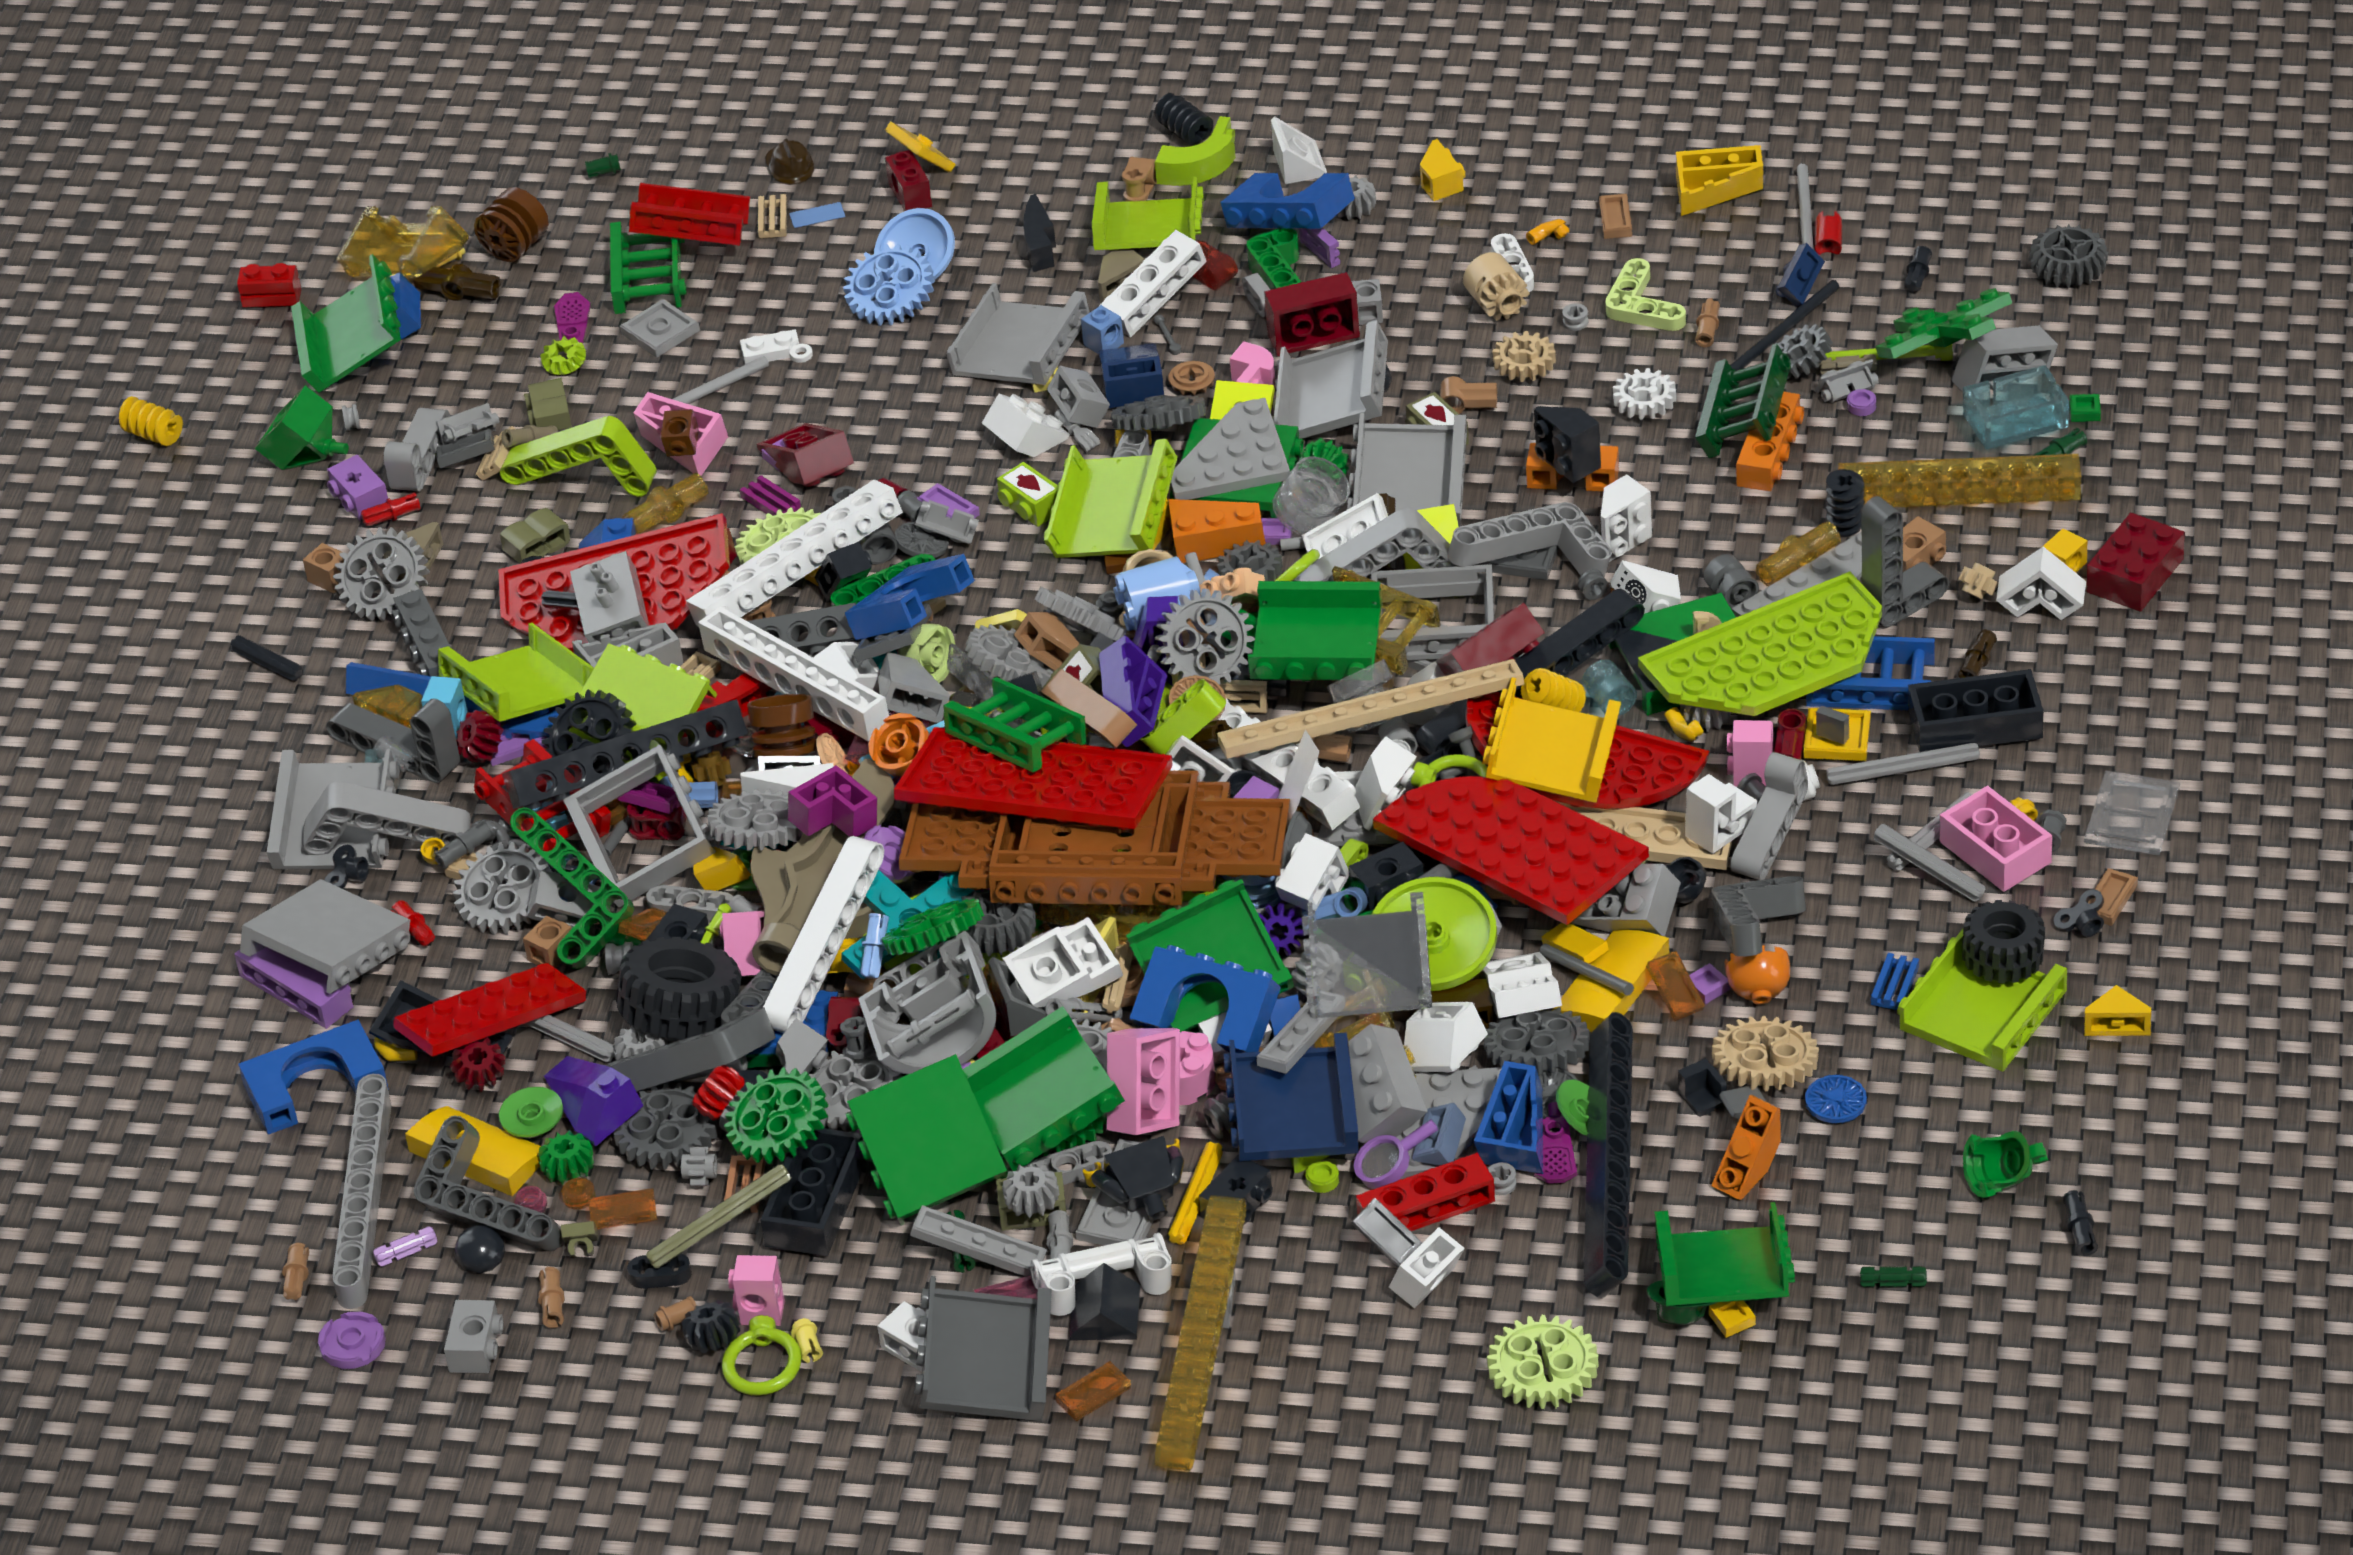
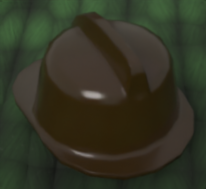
M784 139L783 142L768 151L765 156L771 175L780 183L788 185L800 184L807 181L813 175V160L806 147L798 141Z

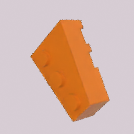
M1168 499L1176 554L1181 563H1187L1185 555L1191 552L1197 554L1198 560H1205L1224 556L1223 550H1233V544L1243 546L1244 541L1255 543L1257 540H1260L1262 546L1266 544L1259 503Z

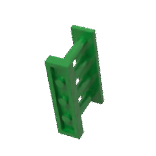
M621 222L610 223L611 296L615 314L626 313V302L631 301V298L674 294L676 308L682 307V296L687 295L685 278L681 279L680 243H685V239L642 233L628 235V232L623 233ZM672 241V248L628 251L630 246ZM672 259V265L639 269H629L627 267L630 266V263ZM672 276L673 281L672 283L629 287L630 281Z
M998 677L992 679L993 696L978 705L968 708L954 701L943 705L946 733L1031 772L1042 768L1041 750L1060 739L1066 738L1079 745L1086 744L1085 716ZM996 708L1005 711L994 718L985 716V714ZM1018 718L1027 721L1016 728L1007 725ZM1040 728L1049 731L1038 738L1029 735Z

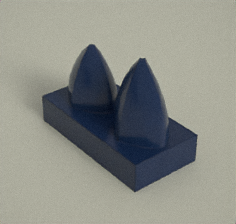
M1807 243L1799 245L1792 260L1784 266V275L1775 289L1779 297L1787 298L1795 307L1805 302L1825 263Z

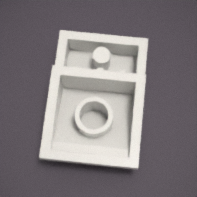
M1089 917L1063 932L1058 926L1003 958V961L1018 981L1019 986L1027 995L1030 1003L1037 1008L1045 1007L1052 998L1068 1000L1069 998L1080 997L1123 976L1119 962Z
M1540 952L1489 961L1479 973L1481 979L1486 978L1494 1012L1498 1018L1562 1006L1558 981L1552 975L1550 962Z

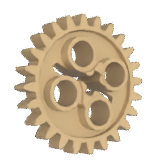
M1762 1016L1761 1021H1756L1753 1017H1749L1748 1023L1738 1019L1736 1026L1726 1024V1031L1719 1030L1718 1037L1713 1038V1066L1719 1068L1720 1075L1727 1074V1081L1730 1082L1738 1079V1086L1740 1087L1749 1083L1751 1084V1090H1754L1758 1085L1762 1086L1764 1091H1768L1770 1086H1775L1777 1090H1781L1782 1084L1793 1088L1794 1080L1804 1083L1805 1076L1812 1077L1813 1070L1817 1069L1819 1047H1816L1817 1040L1811 1039V1032H1803V1026L1791 1027L1792 1021L1790 1020L1784 1024L1779 1023V1017H1776L1772 1022L1768 1021L1766 1016Z

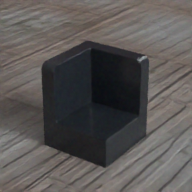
M1706 1058L1678 1070V1092L1697 1116H1704L1725 1106L1719 1095L1721 1092L1727 1091V1083Z

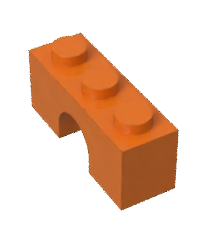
M1530 443L1526 462L1527 488L1557 489L1558 481L1564 475H1560L1545 460H1541L1535 452L1536 443ZM1600 446L1601 468L1584 477L1586 480V491H1604V487L1618 480V446Z

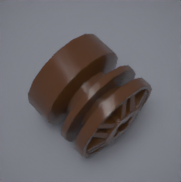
M517 187L507 188L493 201L492 205L487 207L476 218L474 231L479 243L488 253L499 260L514 262L547 231L549 226L548 215L542 204L529 192Z
M782 694L759 698L747 704L749 724L764 728L751 735L754 743H760L753 747V755L756 758L758 756H800L817 749L816 739L810 738L816 733L813 726L801 725L802 722L814 717L810 695Z

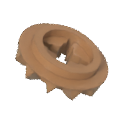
M1200 361L1180 363L1169 373V384L1172 385L1173 391H1181L1182 395L1193 393L1195 396L1198 391L1205 393L1207 387L1213 386L1215 379L1213 368ZM1190 375H1193L1195 380L1189 381Z

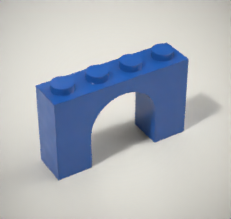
M1254 173L1220 203L1227 228L1321 229L1351 203L1355 197L1348 173H1324L1305 190L1285 197L1278 173Z
M964 554L909 566L847 610L845 615L855 640L911 628L927 616L922 602L959 593L975 580Z
M1168 945L1167 949L1155 946L1130 1019L1143 1028H1171L1170 1023L1174 1021L1179 1004L1190 989L1206 982L1220 983L1225 986L1228 992L1229 1006L1216 1043L1226 1052H1229V1040H1234L1235 1053L1258 1052L1281 989L1272 979L1273 975L1259 969H1254L1253 973L1243 970V966L1230 961H1225L1224 965L1214 962V958L1201 953H1196L1195 957L1185 954V950L1172 945Z
M359 1019L238 1064L243 1085L268 1135L298 1124L294 1104L287 1090L297 1077L306 1072L316 1069L338 1071L348 1079L355 1094L357 1093L359 1081L366 1075L379 1074L386 1079L384 1067Z

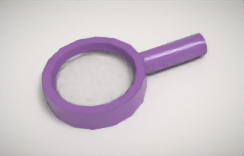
M1430 1119L1401 1141L1391 1135H1381L1369 1140L1360 1148L1355 1157V1174L1367 1187L1373 1189L1396 1182L1404 1175L1408 1168L1410 1159L1408 1151L1438 1131V1127Z

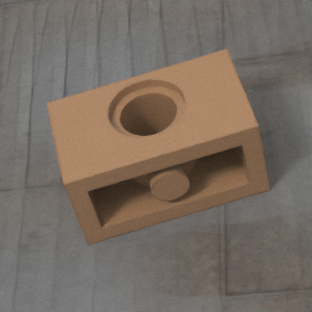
M1919 516L1903 527V572L1920 562H1927L1929 565H1932L1944 557L1946 554V531Z

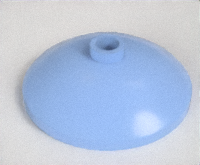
M916 208L904 211L892 218L880 232L875 245L880 252L884 251L886 244L889 245L891 250H894L897 243L900 244L902 250L910 245L912 251L918 249L921 254L925 253L924 255L934 272V279H936L945 271L953 257L955 237L952 227L942 215L930 209Z

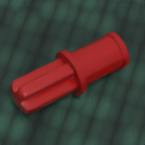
M415 492L394 500L388 498L385 503L362 510V520L367 526L389 519L396 521L399 516L419 511L421 509L419 499L416 498Z
M403 900L396 902L392 906L399 915L410 919L409 934L422 946H428L430 942H434L435 935L425 923V918L421 913L414 912L409 904Z

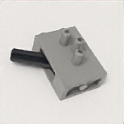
M626 551L570 571L575 593L548 590L543 592L541 596L542 605L546 608L579 611L584 635L589 643L600 641L601 635L609 634L610 638L629 635L628 630L649 626L636 567Z

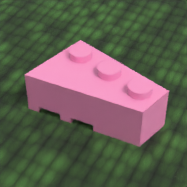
M647 392L633 413L641 436L664 453L666 452L660 438L664 411L693 409L699 427L696 454L670 457L700 478L728 438L722 415Z

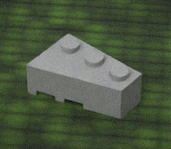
M666 623L628 630L629 635L610 638L609 634L601 635L600 641L582 644L581 640L572 641L574 654L594 668L608 643L618 647L622 644L629 646L638 655L643 657L645 654H650L666 666L672 663L680 667L683 664L680 640Z

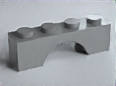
M796 1018L777 1042L775 1054L780 1060L782 1067H785L789 1074L794 1068H797L800 1074L805 1071L809 1074L813 1067L819 1069L828 1056L826 1052L828 1039ZM736 1095L731 1102L739 1101L740 1099ZM730 1105L720 1115L719 1127L725 1132L727 1130L724 1124L729 1122L725 1117V1113L733 1111Z

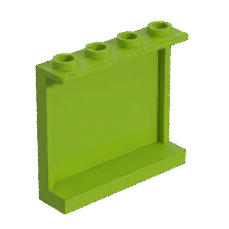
M608 643L580 692L585 697L588 689L595 694L599 689L606 694L611 693L617 699L623 701L626 704L625 707L633 713L630 718L636 722V725L631 728L632 731H638L694 713L698 710L705 695L713 698L717 696V693L709 685L711 681L701 674L695 673L692 676L687 674L678 665L670 663L669 666H666L650 654H645L643 657L638 655L629 646L622 644L618 647ZM573 727L569 730V732L575 733L583 739H587L595 744L600 743L596 738L589 737ZM611 727L607 730L606 734L610 732ZM683 731L678 733V742L684 734ZM651 740L649 744L650 750L659 745L658 742ZM627 750L626 754L630 756V758H631L630 761H632V755H631V753ZM622 759V761H623L625 764H627L628 762H630L629 760H623V759ZM663 771L647 781L658 784L667 775Z
M1962 929L1956 937H1952L1949 940L1943 954L1933 960L1930 970L1926 975L1917 980L1914 990L1910 995L1903 997L1897 1009V1014L1900 1015V1030L2003 1072L2066 993L2067 968L2055 964L2048 974L2037 971L2036 973H2031V977L2028 979L2020 978L2019 982L2015 983L2011 981H2005V983H1998L1995 980L1991 982L1984 980L1985 977H1977L1973 974V970H1968L1965 966V961L1962 959Z

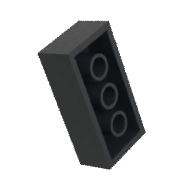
M2031 669L1908 685V714L1919 752L1970 743L1985 746L2043 738L2044 710Z
M825 1128L814 1130L817 1139H807L805 1141L807 1149H803L800 1146L797 1147L795 1157L790 1152L788 1153L783 1166L789 1172L791 1180L771 1193L760 1220L765 1247L822 1256L829 1255L867 1162L858 1142L863 1140L860 1133Z

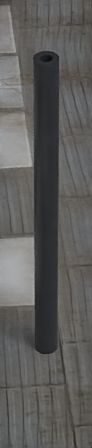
M1831 280L1730 364L1731 368L1736 371L1744 369L1840 288L1839 283L1836 280Z

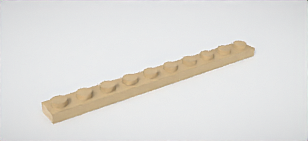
M1511 659L1218 732V743L1227 759L1232 757L1240 758L1248 753L1272 750L1276 746L1292 742L1300 743L1305 730L1311 738L1320 735H1331L1336 731L1352 727L1360 728L1368 723L1391 720L1396 716L1408 713H1420L1428 708L1440 705L1447 706L1468 698H1479L1484 694L1502 691L1503 688L1509 689L1512 677L1516 678L1515 685H1524L1523 673L1515 660Z

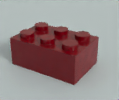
M1347 272L1264 291L1268 337L1277 356H1280L1281 347L1284 346L1290 354L1360 337L1357 292Z
M2130 512L2088 563L2086 592L2141 612L2184 559L2185 531Z
M1522 603L1502 614L1435 662L1444 675L1447 676L1514 659L1513 655L1517 658L1540 644L1537 638L1545 632L1525 603Z

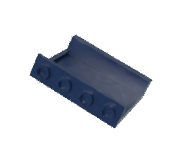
M1347 1032L1334 1033V1047L1309 1048L1287 1073L1257 1066V1056L1260 1052L1235 1053L1234 1040H1229V1053L1223 1054L1224 1072L1231 1073V1078H1226L1227 1098H1233L1234 1103H1228L1229 1123H1236V1128H1231L1232 1148H1238L1239 1161L1358 1153V1124Z

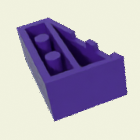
M1124 635L1101 651L1099 659L1103 697L1120 708L1137 724L1122 741L1126 747H1129L1154 730L1167 674Z

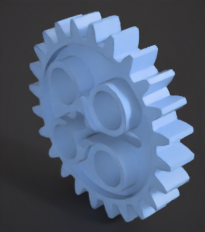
M899 243L896 244L894 250H891L889 245L886 244L884 251L880 252L875 247L873 255L865 252L864 256L866 259L864 261L856 259L857 268H849L851 276L844 278L847 284L843 287L844 297L852 313H856L860 320L866 318L868 324H871L876 319L878 326H881L884 320H888L889 324L893 325L894 318L904 322L905 314L914 317L913 309L922 310L921 301H930L927 293L934 292L932 283L935 282L934 272L926 256H921L918 249L912 251L910 245L902 250Z

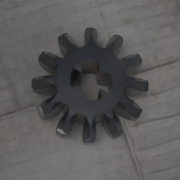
M716 1300L713 1303L706 1301L704 1305L694 1306V1311L687 1312L685 1319L682 1321V1331L692 1350H700L702 1353H706L709 1350L716 1352L721 1347L727 1348L728 1343L736 1339L737 1334L741 1330L739 1326L740 1321L730 1303H722L721 1300Z

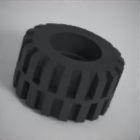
M1995 900L1994 903L1985 902L1982 903V907L1976 906L1973 908L1971 914H1967L1963 927L1962 959L1965 961V966L1968 970H1973V974L1977 977H1985L1984 980L1991 982L1995 980L1998 983H2005V981L2019 982L2020 978L2026 980L2031 977V973H2036L2039 970V965H2042L2045 940L2044 921L2041 917H2038V912L2034 909L2029 910V906L2023 903L2019 905L2016 904V901L2011 900L2009 902H2002V900Z

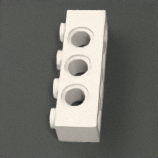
M1175 230L1130 276L1125 278L1123 283L1111 295L1105 298L1100 305L1121 316L1123 334L1131 338L1207 262L1200 243Z

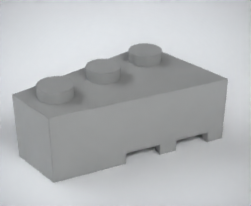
M2040 325L1994 329L1973 340L1965 339L1952 382L1969 400L1977 398L1978 392L1988 388H1992L1995 391L2002 388L2001 383L2014 378L2020 381L2050 369L2058 344Z
M1370 1024L1349 1041L1358 1124V1142L1367 1143L1369 1140L1381 1135L1397 1137L1428 1113L1399 1033L1396 1029Z

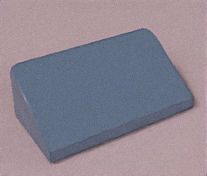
M1455 1103L1428 1108V1113L1425 1114L1422 1125L1432 1119L1439 1130L1415 1146L1412 1159L1417 1162L1441 1166L1454 1161L1466 1118Z

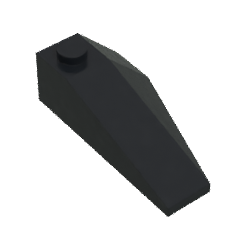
M400 980L369 1030V1034L397 1048L425 1052L394 1029V1017L407 1013L410 1010L430 1005L440 999ZM502 1031L488 1036L491 1041V1045L499 1044L501 1047L500 1054H504L513 1036ZM454 1049L438 1055L452 1057Z

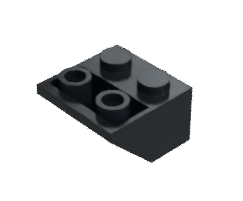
M1546 406L1534 408L1535 452L1541 460H1545L1560 475H1564L1572 483L1601 468L1600 429L1597 420L1581 408Z

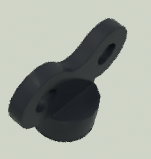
M351 845L340 846L333 856L336 866L326 876L324 881L333 884L334 880L339 879L333 885L343 889L347 884V880L365 881L369 873V864L365 857H357V852ZM348 853L345 858H342L344 854Z
M2096 889L2085 891L2076 906L2061 909L2055 914L2054 924L2056 928L2067 932L2076 926L2085 937L2097 934L2104 925L2103 918L2097 912L2104 904L2103 895ZM2090 899H2096L2094 903H2088ZM2064 918H2070L2068 922H2062Z

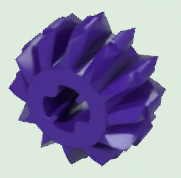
M1278 903L1277 913H1274L1272 907L1268 904L1265 906V910L1268 913L1266 918L1261 913H1257L1278 954L1279 947H1282L1286 956L1291 955L1288 944L1292 943L1297 948L1301 946V943L1294 939V936H1305V931L1295 927L1301 925L1304 920L1302 917L1291 920L1296 912L1293 907L1289 908L1284 915L1283 903ZM1276 922L1281 926L1286 925V931L1282 930L1284 935L1280 938L1275 934L1270 935V930H1274L1272 925Z

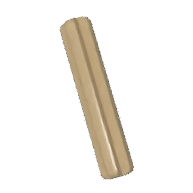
M1123 943V946H1117L1114 952L1123 976L1106 985L1102 1000V1007L1107 1009L1106 1012L1112 1014L1113 1011H1119L1121 1008L1134 955L1129 948V944Z

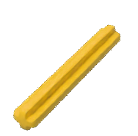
M1210 1141L1203 1149L1168 1233L1170 1236L1169 1241L1173 1244L1183 1245L1187 1241L1200 1210L1199 1195L1211 1183L1222 1157L1223 1151L1220 1143Z

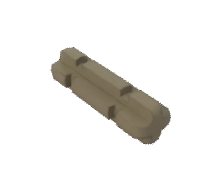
M1874 354L1863 355V358H1859V355L1836 357V360L1827 358L1819 364V370L1821 375L1830 370L1839 371L1845 369L1856 361L1865 362L1873 359L1870 372L1877 369V359Z

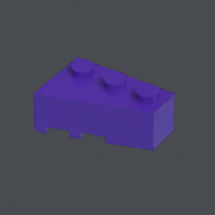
M1178 596L1147 597L1133 639V643L1146 655L1152 645L1164 646L1163 641L1155 639L1156 636L1163 635L1164 633L1163 630L1157 627V624H1166L1167 620L1161 614L1162 612H1173L1169 603L1174 602L1179 605ZM1182 632L1179 635L1181 646H1183ZM1162 653L1156 664L1167 674L1166 681L1173 687L1172 675L1168 673L1171 666L1170 664H1161V661L1167 656L1166 653Z

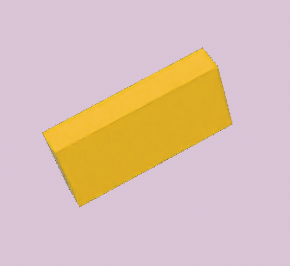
M1560 923L1541 936L1543 944H1548L1589 964L1609 950L1606 940L1572 924Z

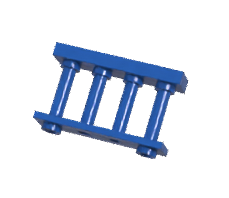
M1874 636L1865 663H1881L1880 678H1863L1860 672L1807 694L1806 706L1908 710V685L1931 682V680H1923L1924 665H1934L1935 638ZM1893 664H1912L1911 679H1892Z

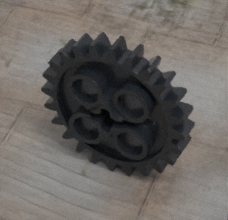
M588 689L585 697L578 692L575 693L574 702L566 698V708H555L559 715L557 718H548L553 725L552 728H544L543 731L550 736L542 740V744L547 746L548 749L546 751L555 757L595 744L575 733L569 732L572 727L589 737L603 742L634 732L631 728L636 725V722L630 718L633 714L632 711L625 707L626 704L617 699L616 696L611 693L606 694L599 689L595 694ZM611 727L610 732L606 734L607 730ZM623 749L621 759L630 761V756L626 754L627 749ZM595 758L593 760V769L599 774L603 772L604 765L600 759ZM566 767L565 769L568 770L575 777L574 770L570 767Z

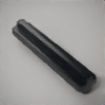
M237 635L230 642L232 651L292 681H297L303 675L301 665L241 635Z

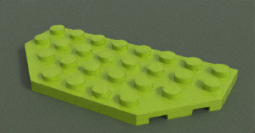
M1849 571L1638 657V667L1670 703L1756 716L1862 672L1882 617V605Z

